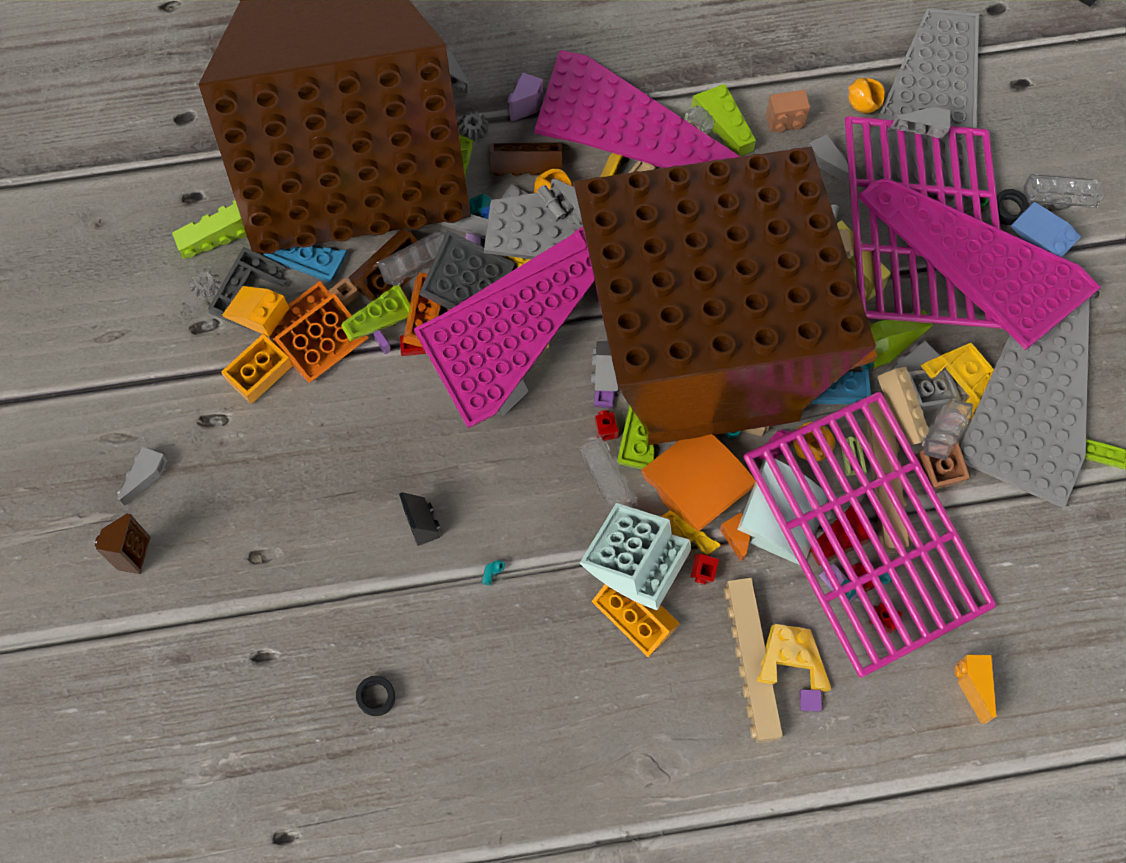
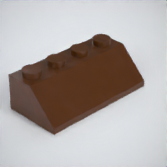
M490 143V173H494L496 176H502L505 173H512L514 176L530 173V175L536 176L550 169L562 170V143Z
M400 229L348 278L355 282L359 287L358 291L372 302L397 283L402 287L431 259L411 231Z
M127 513L101 529L100 535L96 537L95 547L117 570L141 574L151 537L136 519Z

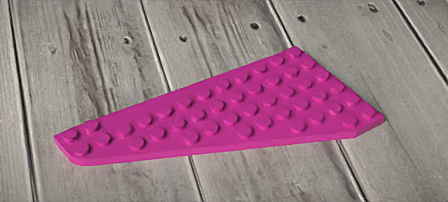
M559 50L534 134L581 143L662 168L740 157L587 55Z
M880 179L862 191L858 196L876 216L1008 332L1024 350L1028 349L1101 288L1081 266L895 181Z
M583 226L574 231L572 235L449 311L414 328V332L468 429L498 413L595 282Z

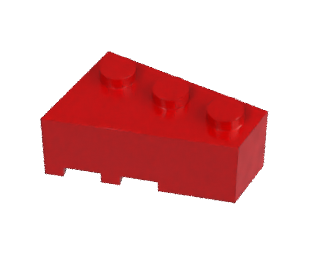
M851 505L844 513L863 546L871 542ZM837 519L831 525V528L846 554L855 549L842 524ZM824 532L817 538V541L829 562L838 558ZM810 547V551L815 561L817 562L818 566H821L812 547Z

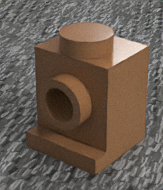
M345 277L332 287L329 293L331 295L335 293L346 307L359 296V287L355 282H350Z

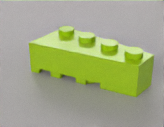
M726 84L693 95L691 108L701 115V119L712 127V131L723 139V143L731 151L740 157L754 151L756 140Z
M233 200V205L227 208L225 205L218 208L219 212L214 215L207 214L200 219V222H191L172 232L183 259L192 258L198 253L207 252L214 247L227 245L233 240L247 237L236 200Z

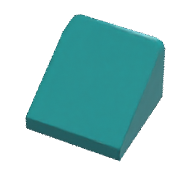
M482 193L469 199L470 213L476 216L481 215V210L490 206V197Z

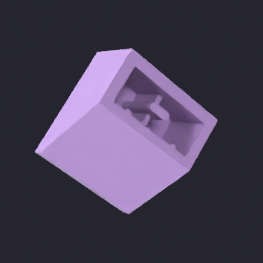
M522 73L520 79L517 78L514 85L515 90L508 97V113H510L511 121L514 122L537 113L543 100V79L526 73Z

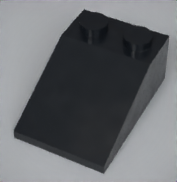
M404 492L399 493L417 546L440 538L438 531H441L438 520H433L431 515L434 513L431 502L427 503L425 497Z

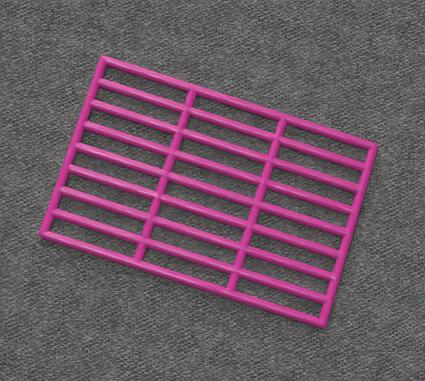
M854 116L845 117L856 283L867 318L1003 329L986 313L985 320L975 319L974 302L966 295L967 318H958L954 284L947 278L946 288L949 317L939 316L935 267L927 260L931 315H921L916 255H921L908 243L907 247L897 246L896 233L889 226V246L879 245L877 216L870 209L869 218L872 244L861 243L857 186L868 188L877 181L874 180L870 125L880 126L884 179L892 180L887 127H891L894 120ZM852 124H860L863 128L866 179H856ZM950 126L947 133L949 135L954 187H944L939 138L932 136L936 186H932L926 183L922 134L914 133L919 184H910L905 131L897 129L902 181L899 184L920 192L925 196H928V193H937L938 202L945 205V194L955 195L956 210L963 213L962 196H971L974 218L982 221L980 197L989 198L992 226L1000 229L989 130ZM956 134H964L966 136L971 189L961 188ZM973 135L982 136L988 191L979 190ZM862 251L872 252L877 311L866 310ZM880 252L890 253L895 313L885 312ZM898 254L908 255L913 314L903 313Z
M876 392L744 454V459L860 678L996 607L995 600L881 392ZM875 401L881 407L910 463L902 467L868 406ZM860 408L894 471L886 475L852 413ZM843 416L846 417L878 476L877 479L871 482L868 481L836 421ZM828 423L862 485L855 490L849 484L820 427ZM813 431L846 493L836 498L803 436ZM794 439L799 443L829 500L828 503L822 506L819 505L787 445L788 442ZM777 447L781 448L813 509L805 514L801 511L770 452ZM763 454L796 516L795 519L786 522L753 458ZM915 470L948 531L941 536L938 535L906 476V473ZM897 477L901 481L932 541L924 545L889 482ZM881 485L885 489L916 549L908 553L873 490ZM867 494L900 557L892 561L890 560L857 499L858 496ZM848 501L851 502L884 564L876 569L872 566L841 507L842 504ZM834 509L867 572L860 577H857L824 514ZM815 517L818 518L850 579V582L842 586L807 522ZM799 525L834 589L827 594L823 593L791 532V529ZM951 539L953 540L986 604L977 607L943 543ZM937 548L970 609V612L963 616L960 614L928 554V551ZM918 556H921L955 619L948 624H945L911 561ZM902 564L908 570L938 626V629L930 633L895 570L896 567ZM886 572L891 577L922 636L915 641H912L878 577ZM870 580L906 645L898 650L895 649L862 586ZM853 589L856 590L889 655L881 659L878 657L845 594ZM837 597L872 661L871 664L864 668L829 604V601Z

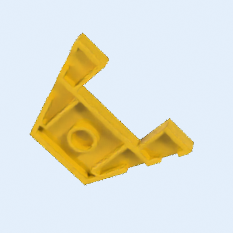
M968 343L920 365L930 378L936 377L946 368L968 394L969 397L957 408L967 422L972 420L994 371L972 343Z
M671 510L661 516L670 520L673 535L688 539L690 543L694 542L704 555L709 556L720 548L721 545L717 541H713L702 531L697 532Z
M780 624L772 625L765 647L767 650L761 662L762 668L760 674H758L757 682L775 684L777 682L776 664L810 669L811 690L830 691L831 686L811 629Z

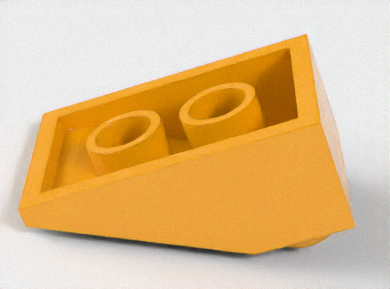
M242 286L222 316L270 337L288 311L289 306L284 296L274 291Z
M966 655L955 665L954 674L955 677H958V684L981 724H986L997 717L992 656Z

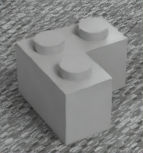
M596 341V347L592 348V366H596L595 372L591 374V383L595 384V390L618 391L608 341Z

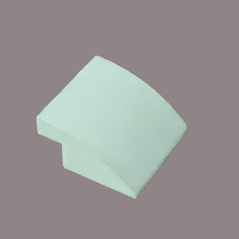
M764 459L760 472L786 522L795 519L796 516L766 459ZM775 459L803 514L813 510L791 467ZM804 475L819 505L826 504L828 498L823 489ZM755 482L737 530L751 535L749 543L800 565L757 482ZM817 517L807 521L814 535L820 523ZM799 525L791 529V532L807 559L811 545Z
M616 503L580 561V564L597 579L620 594L644 606L658 610L689 555L691 544L690 540L672 534L669 519Z

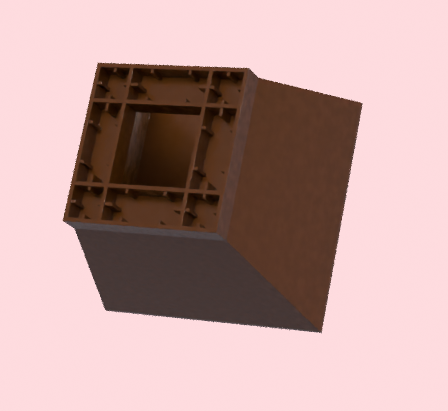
M240 0L199 82V88L252 252L271 254L281 249L293 247L307 248L317 243L335 240L342 242L353 237L371 234L383 235L389 231L407 228L419 229L424 225L442 222L455 223L463 218L471 217L446 44L410 0Z
M812 146L574 181L617 385L644 426L648 445L698 438L710 434L717 435L800 422L802 410L875 349L876 344Z

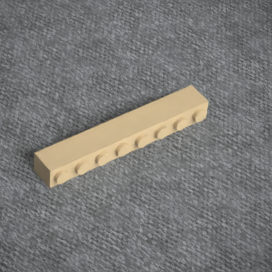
M875 401L868 406L898 459L899 443L896 442L895 433L881 407ZM865 417L868 443L886 475L894 471ZM871 465L872 478L875 480L878 476ZM897 477L889 482L903 508H906V498L902 494L904 487ZM881 485L875 488L874 492L905 550H907L911 546V538L907 534L906 528ZM877 514L880 542L886 553H898Z
M752 578L731 580L727 582L724 588V597L729 600L730 607H727L729 619L733 621L731 634L733 638H736L737 642L735 654L736 658H740L741 663L738 666L740 678H744L745 685L742 686L743 696L748 699L749 704L746 706L748 718L752 720L753 726H750L751 737L755 738L756 743L780 740L783 735L773 684L757 682L766 649Z

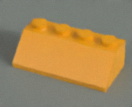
M606 584L591 601L647 657L655 652L680 625L661 604L658 610L652 609L631 600Z

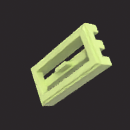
M857 437L846 438L856 457L853 443L855 442L859 464L866 474L863 450ZM842 449L846 476L856 475L854 471H851L849 460Z

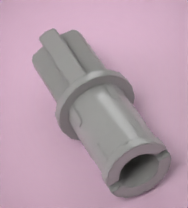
M542 185L537 192L546 203L545 207L550 209L556 220L562 219L566 212L558 203V198L554 197L546 185Z

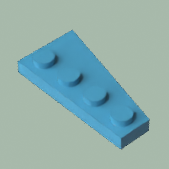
M313 246L307 248L293 247L277 250L271 254H264V257L332 284L347 255V250L340 249V251H336L327 247L321 249L314 248Z
M862 369L856 373H853V371L845 373L810 404H853L870 396L871 389L868 370Z

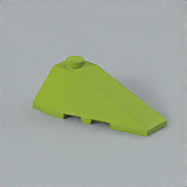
M921 310V315H927L926 311ZM882 320L871 324L870 328L876 344L874 350L877 354L873 368L875 369L892 362L901 352L905 351L908 346L927 332L933 324L899 320Z

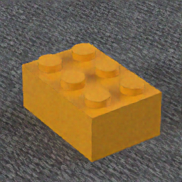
M262 334L224 368L221 373L224 379L252 404L293 365L290 358L269 338Z

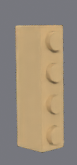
M907 367L897 368L877 376L885 400L910 446L932 439Z

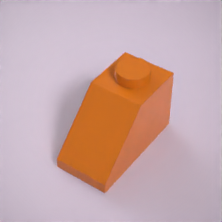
M741 512L722 523L719 530L739 560L743 561L747 554L750 535L737 530L743 515Z

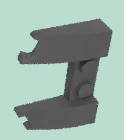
M243 247L208 308L209 313L235 325L247 328L223 317L222 314L242 286H245L250 275L284 287L285 280H281V271H285V266Z

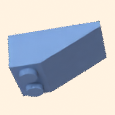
M1033 202L1011 225L1013 230L1024 241L1059 257H1062L1081 237L1068 222L1036 202Z

